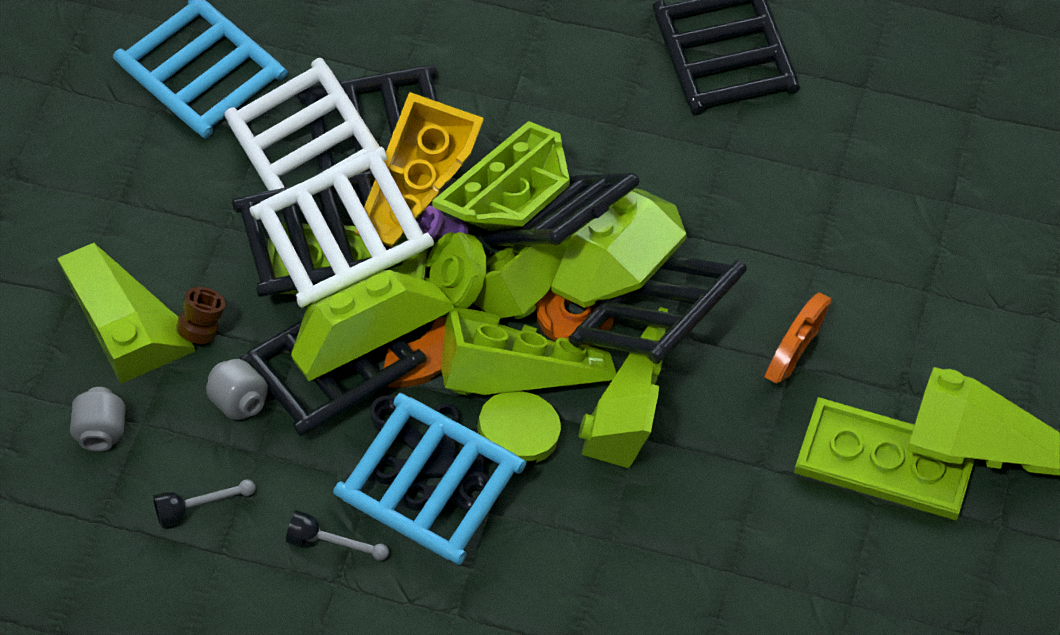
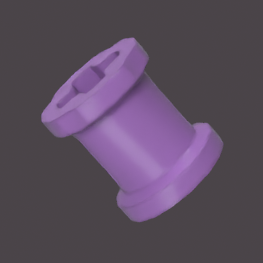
M433 205L427 206L416 220L423 234L428 232L435 242L444 234L450 232L468 234L466 221L457 218L451 219L443 215L442 211L433 208Z

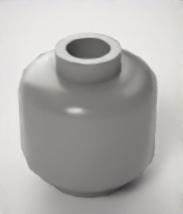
M231 359L217 364L211 370L206 385V393L210 401L226 417L233 420H242L257 414L262 409L268 394V385L264 378L248 362L241 359Z
M93 387L87 392L79 394L72 403L71 436L86 450L96 452L109 450L112 445L117 444L123 438L125 403L120 397L113 394L110 389L104 387Z

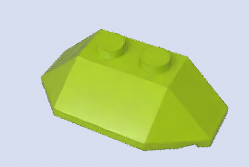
M528 121L432 201L433 208L490 232L523 227L570 186L560 133Z
M636 188L612 205L606 213L599 218H595L572 235L552 282L551 291L585 308L594 305L597 300L614 298L640 289L686 240V231L676 205L645 190Z
M383 270L326 298L307 305L291 357L306 379L311 381L453 311L454 306L436 284L391 270Z

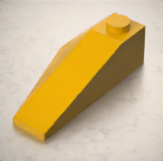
M409 92L386 150L387 160L384 162L414 218L417 219L470 157L484 118ZM375 179L364 209L382 243L393 247L403 236L404 231ZM355 229L354 234L360 236L358 230Z

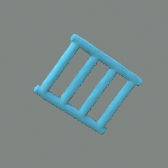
M188 0L186 7L128 50L118 49L113 54V59L127 73L204 139L213 133L212 127L225 118L224 113L226 110L233 107L238 108L274 79L282 81L288 75V71L275 58L206 0ZM199 15L212 25V27L152 72H149L138 62V60ZM224 36L237 46L235 50L178 93H173L163 84L165 80ZM249 57L263 68L202 116L188 106L191 101Z
M399 393L393 402V405L396 407L347 481L345 483L342 481L338 482L333 490V494L446 560L461 565L466 557L464 548L513 473L520 474L526 466V460L414 398ZM412 416L430 427L379 502L360 490L409 417ZM446 435L463 444L464 447L416 519L412 521L396 512L395 508L443 436ZM481 454L499 465L448 541L429 529L477 456Z

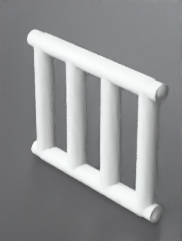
M323 58L315 59L311 64V69L239 110L234 107L229 108L224 113L229 126L268 191L284 188L280 180L281 176L353 135L363 149L327 170L380 147ZM319 81L328 93L327 96L254 137L246 123ZM335 108L338 109L345 120L344 123L272 164L269 162L263 152L264 149Z
M383 147L368 151L250 207L251 215L256 220L261 219L299 292L296 294L299 307L303 308L434 245V240L429 233L423 234L388 170L384 162L387 160V156ZM368 169L371 170L408 241L389 250H386L348 179ZM333 185L372 257L351 268L312 195ZM295 203H298L335 273L334 276L315 285L312 284L276 215V212Z

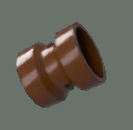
M206 287L189 289L183 301L184 311L179 315L176 325L179 335L185 340L197 344L213 341L218 330L217 320L221 318L225 308V300L222 295Z

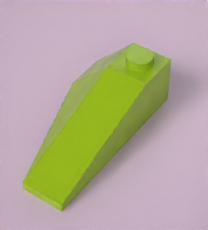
M571 237L557 246H505V249L489 258L486 255V275L483 287L473 304L485 312L501 316V318L514 316L515 319H521L530 315L536 310L535 304L548 293Z
M95 243L57 258L120 384L195 352L192 342L185 340L177 332L176 325L179 317Z
M454 307L453 311L446 314L441 371L445 388L451 389L456 393L463 395L471 393L483 395L610 381L616 375L610 352L586 344L575 347L569 342V339L563 337L553 342L536 333L537 328L524 324L522 331L499 324L501 316L489 312Z
M660 307L658 311L668 312V309ZM648 325L641 338L659 341L665 334L666 329ZM630 352L600 398L591 415L585 414L582 419L578 437L585 440L581 455L630 468L652 430L659 386L655 385L661 371L662 361L659 364H655L649 360L648 356Z
M933 367L909 441L908 451L956 464H962L964 458L986 460V465L990 468L1001 469L1002 463L1021 464L1028 472L1060 476V432L974 378L963 376V374L956 370H943Z

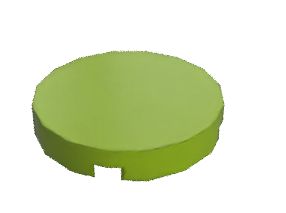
M462 232L444 234L434 244L427 258L426 267H430L429 278L425 277V281L436 284L453 303L454 307L468 308L475 302L483 287L486 275V255L482 243L474 235Z
M514 391L494 395L483 405L477 429L478 434L480 433L481 436L513 452L518 457L526 460L527 463V461L536 459L537 462L545 460L555 450L561 432L559 415L550 403L538 395L525 391Z

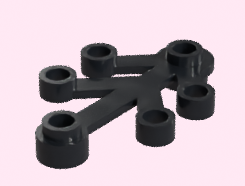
M381 396L372 403L370 408L371 421L377 430L381 431L387 422L381 420V418L385 415H391L396 407L393 405L395 397ZM444 403L436 407L435 410L443 415H452V420L459 423L458 410L454 405ZM406 422L397 437L414 451L423 435ZM470 429L478 433V429ZM446 435L443 436L438 444V448H435L417 477H444L454 462V439ZM479 454L447 503L456 502L461 509L466 512L469 511L477 498H471L468 495L473 491L481 492L490 479L484 474L483 455ZM383 456L374 469L376 480L384 485L392 484L408 459H395L391 456ZM386 466L394 469L390 474L380 472ZM413 482L404 495L406 507L414 511L422 510L437 486H426L421 482ZM414 492H420L424 495L419 500L409 498L410 494Z

